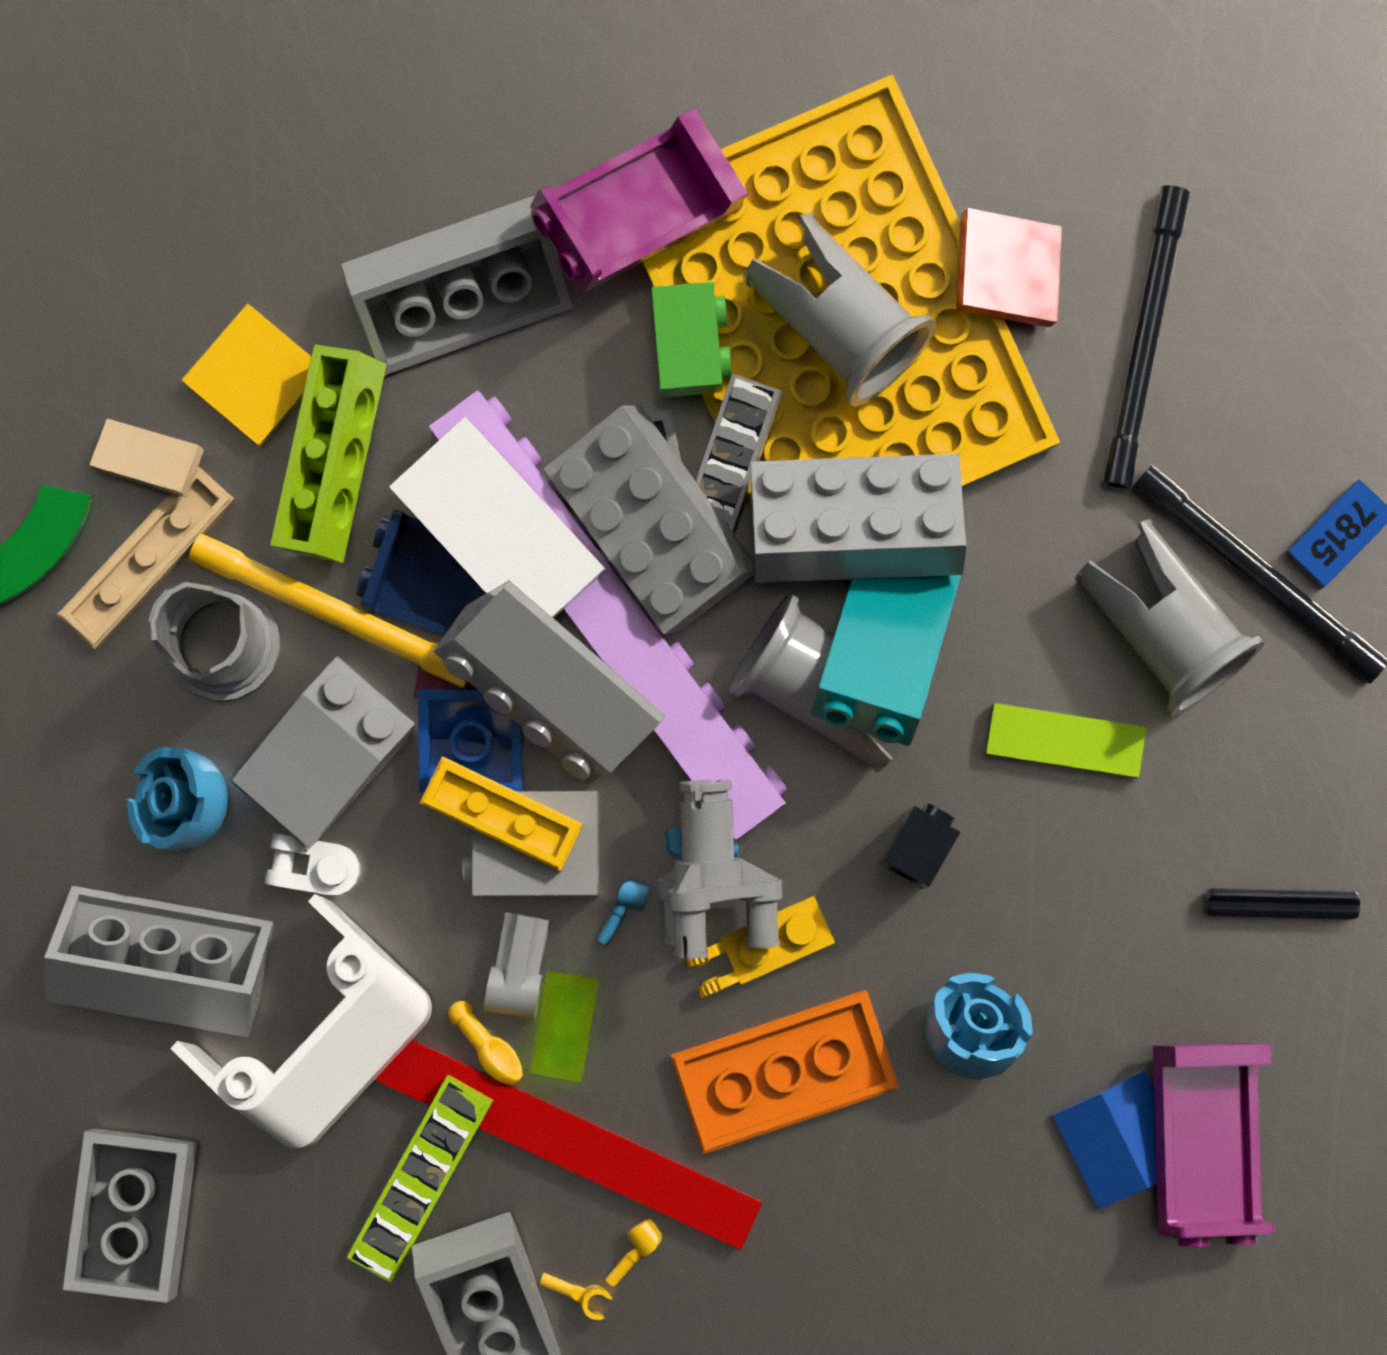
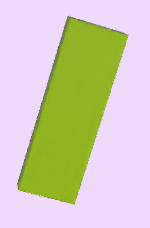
M993 703L985 755L1137 779L1140 776L1147 727Z

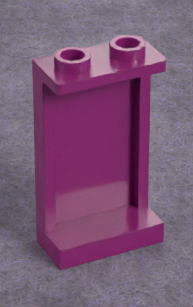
M694 107L677 116L671 128L554 189H551L549 185L539 189L530 208L532 209L531 218L535 228L544 238L549 237L558 251V262L564 275L571 282L576 281L584 294L735 213L748 196V192Z
M1271 1044L1153 1045L1158 1234L1177 1237L1178 1246L1180 1247L1210 1246V1237L1226 1236V1244L1251 1245L1257 1244V1235L1275 1234V1223L1266 1222L1262 1219L1257 1065H1271Z

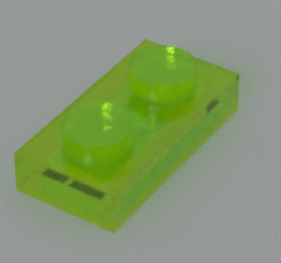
M548 970L530 1073L582 1082L599 979Z

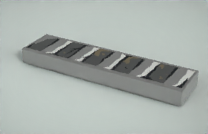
M736 374L731 375L696 479L697 485L734 534L751 488V462L760 461L783 393L782 390Z

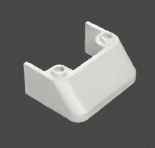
M314 894L308 902L344 936V939L333 949L328 957L327 974L331 983L345 998L283 1065L273 1073L257 1059L239 1057L231 1060L221 1068L198 1045L177 1041L170 1048L227 1105L281 1145L294 1149H304L314 1145L429 1021L432 1012V1004L427 992L334 902L317 894Z

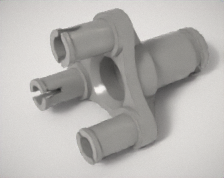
M710 779L679 783V791L684 794V800L680 801L682 859L674 861V868L662 879L657 880L658 899L663 900L665 938L663 942L664 945L675 946V958L682 959L685 958V955H687V959L707 957L705 910L711 908L710 903L739 898L742 901H746L747 947L770 948L780 946V940L778 939L777 900L782 899V880L740 857H734L732 799L728 798V790L732 789V781L720 779L716 780V783H710Z

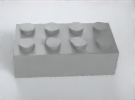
M621 405L544 468L664 635L684 630L755 574L754 560L640 405Z
M959 454L751 462L755 583L963 575L966 533Z

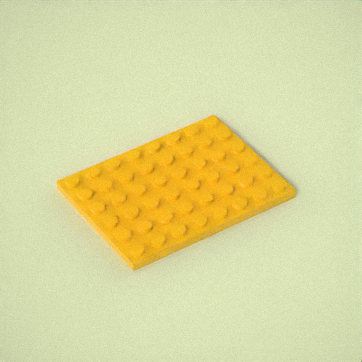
M893 74L722 148L723 154L748 192V196L739 209L728 217L642 262L653 287L714 282L715 297L725 296L727 327H718L719 347H729L732 374L783 391L760 461L959 454L963 488L1060 444L1059 438L1005 320L956 310L960 221ZM810 212L818 219L817 222L912 317L928 314L937 323L934 335L913 364L882 393L867 403L853 407L844 399L847 382L753 287H749L743 282L744 272H746L752 259H757L803 285L816 299L829 287L825 277L802 240L805 229L798 218L800 215L809 214ZM722 378L721 393L701 394L714 425L730 378ZM750 488V491H749L748 496H747L750 505H751V488Z

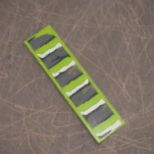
M450 1075L445 1078L346 1258L388 1282H393L490 1108L493 1099Z

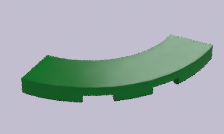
M40 485L34 505L24 522L6 541L0 544V604L8 603L43 581L42 578L57 565L62 557L69 553L87 520L93 496Z

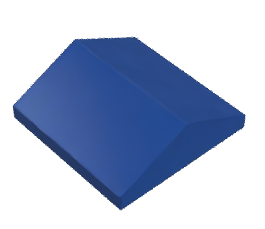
M477 689L418 690L419 793H425L442 756L513 791H523L524 733L519 724L507 714L492 709L485 702L483 694Z
M1145 1070L1051 1115L1097 1209L1157 1184L1154 1088Z

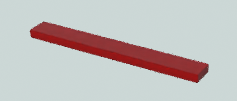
M413 1039L375 1079L377 1082L430 1106L445 1078L450 1075L493 1099L490 1108L478 1127L479 1129L740 1250L763 1201L524 1090L513 1085L501 1083L489 1074Z

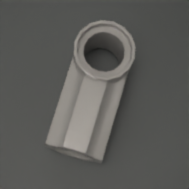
M505 912L496 966L492 965L488 978L484 1012L535 1021L543 981L540 969L548 937L549 920Z

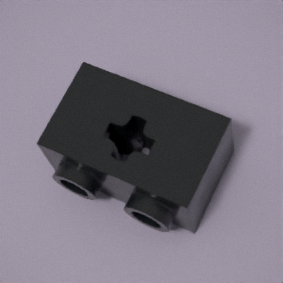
M929 803L924 805L922 810L916 806L912 807L902 820L878 864L922 889L930 887L961 833L951 827L955 818Z

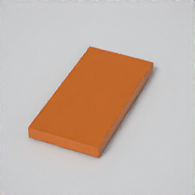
M866 989L670 1055L703 1154L899 1089Z

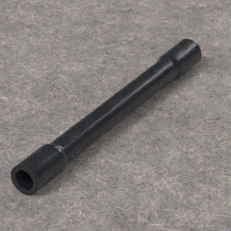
M1164 185L1161 186L1153 224L1154 237L1114 434L1109 441L1101 480L1102 484L1120 489H1131L1140 448L1139 435L1178 242L1183 235L1191 196L1190 190L1178 186Z
M1151 464L1133 485L1132 488L1164 515L1176 520L1326 644L1338 659L1367 683L1371 684L1387 666V658L1356 632L1345 628L1189 499L1183 489Z

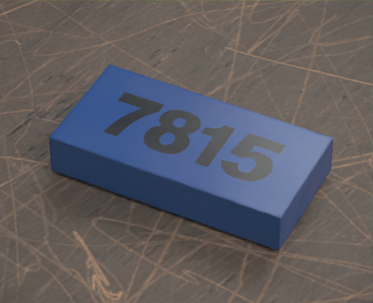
M1358 479L1286 554L1323 589L1387 524V505Z

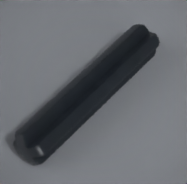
M1211 888L1206 893V911L1210 916L1356 919L1360 913L1359 893L1355 891Z

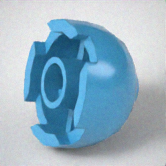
M158 747L143 757L133 773L141 775L136 786L135 799L127 798L126 805L129 824L137 839L142 843L151 844L156 849L172 851L191 850L212 839L221 828L228 803L226 781L219 768L201 753L183 748Z
M965 973L952 976L948 979L945 986L936 992L924 1021L927 1045L934 1059L947 1071L961 1078L981 1080L1001 1075L1021 1057L1033 1032L1031 1014L1023 999L1017 993L1011 998L1004 990L992 985L995 978L989 975Z

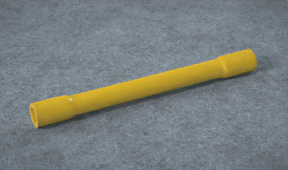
M200 534L195 540L189 554L190 562L229 580H237L419 665L424 671L462 689L468 686L469 682L467 680H461L452 675L446 669L444 661L433 652L438 643L426 641L246 557L241 551L205 534Z

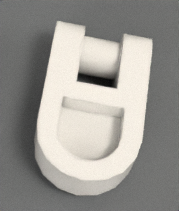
M272 834L270 848L275 849L272 869H266L264 884L325 895H343L357 885L361 875V864L357 855L350 848L339 844L317 841L310 849H307L294 836ZM295 853L310 855L306 875L292 873Z

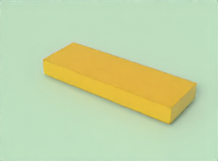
M443 756L420 801V804L559 871H562L584 825Z

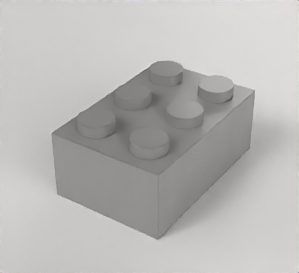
M97 1128L84 1131L63 1290L168 1303L177 1297L198 1141Z

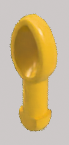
M466 1001L453 1003L448 1009V1020L452 1026L456 1025L475 1048L482 1068L501 1083L508 1085L517 1084L523 1073L521 1063L515 1051L508 1043L488 1033L473 1014L474 1008Z

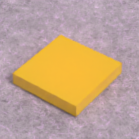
M247 303L181 381L261 448L302 401L311 356Z

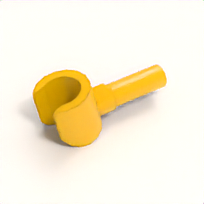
M650 1218L626 1233L635 1248L629 1251L605 1278L611 1286L615 1287L635 1263H638L641 1258L652 1253L661 1243L662 1235Z
M546 1273L543 1274L539 1284L579 1303L586 1316L593 1320H602L605 1316L596 1310L588 1308L590 1297L599 1294L612 1300L607 1290L600 1285L594 1284L584 1289Z

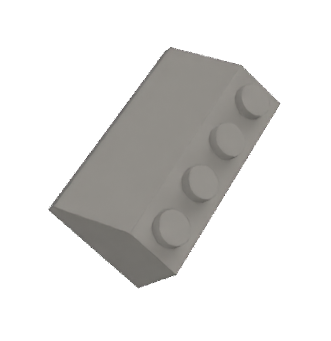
M534 196L341 264L352 300L374 357L387 364L385 375L573 309L549 237L544 238L541 236L533 224L530 205Z
M510 580L466 605L433 650L444 661L446 669L452 675L461 680H467L483 694L485 702L492 709L507 714L522 727L524 735L531 742L538 746L546 747L561 760V765L567 773L587 783L610 774L666 716Z
M71 886L44 956V1001L249 1037L260 1002L274 922Z

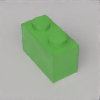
M714 282L652 287L661 398L721 393L722 378H731L732 375L729 347H719L718 327H727L725 296L715 297Z

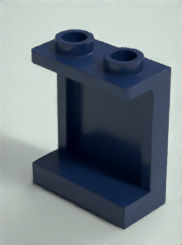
M397 509L393 510L390 520L386 518L381 519L373 541V547L379 549L373 568L364 567L356 590V595L363 597L360 606L365 611L442 637L466 605L486 594L419 519L407 516L403 511Z

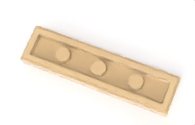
M198 466L187 498L169 493L57 615L92 648L98 650L187 555L200 534H206L236 500Z

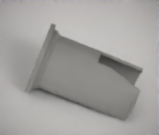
M811 212L800 215L798 220L805 229L802 240L825 277L829 287L816 299L803 285L757 259H752L746 272H744L743 282L747 286L753 287L847 382L844 399L853 407L867 403L882 393L913 364L934 335L937 323L928 314L912 317L817 222L818 219Z
M1149 518L1137 525L1141 534L1136 540L1155 582L1165 598L1149 610L1137 594L1092 561H1088L1077 573L1075 580L1086 588L1169 692L1170 703L1166 710L1174 717L1196 705L1231 679L1261 651L1265 642L1259 636L1253 638L1242 636L1154 527L1155 523Z
M183 582L170 590L166 589L153 604L148 620L151 625L152 642L165 657L175 680L192 694L213 701L240 699L259 689L273 673L281 650L279 626L269 607L251 591L229 584L208 586ZM210 603H231L233 608H240L241 633L236 648L224 662L210 668L202 675L197 669L191 670L182 655L181 636L186 622L195 611Z
M791 592L776 607L753 641L733 678L729 689L730 695L737 698L742 694L753 693L868 763L874 771H882L891 761L892 756L870 734L849 727H835L823 719L810 714L835 634L801 614L797 605L799 598Z

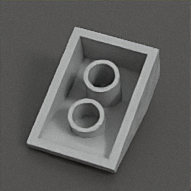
M336 656L300 695L231 782L307 849H310L410 740L415 723Z
M510 1212L412 1245L415 1280L447 1355H561L528 1255Z

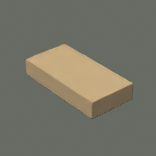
M106 419L89 466L98 472L187 498L204 450L197 444Z

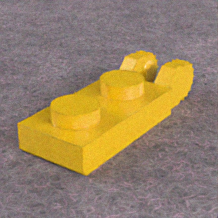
M815 896L777 912L780 946L770 948L747 947V926L720 937L721 942L707 947V957L687 959L685 957L684 960L689 969L709 963L712 958L726 952L734 971L724 976H715L708 979L701 986L697 987L701 998L737 982H740L742 985L834 944L835 941Z

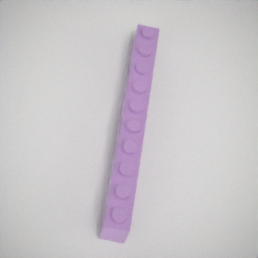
M477 390L429 426L432 434L439 441L464 417L468 418L605 567L606 570L563 610L596 655L666 715L653 732L690 781L710 779V783H716V780L720 779L732 781V789L728 790V798L732 799L733 835L736 842L786 804L780 796L787 791L786 786L770 765L763 770L759 768L750 755L757 748L739 724L730 729L719 714L726 707L708 682L700 688L688 672L695 667L691 658L678 642L669 647L658 632L659 627L642 604L638 605L627 590L629 586L612 562L608 564L597 550L599 544L583 522L577 523L566 507L570 504L554 482L551 480L547 483L536 466L543 462V460L526 437L517 442L509 432L506 425L513 420L499 400L493 396L486 401L480 391Z

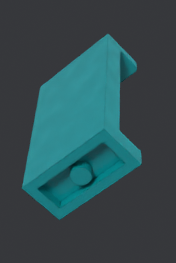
M961 575L851 579L810 714L823 719L832 726L849 727L874 735L877 739L886 743L911 745L921 719Z

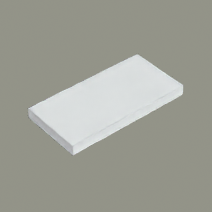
M466 417L458 422L389 486L486 593L510 580L552 618H555L606 570Z

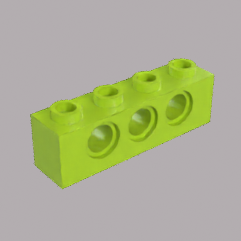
M314 344L270 546L298 555L344 563L386 363L360 351Z

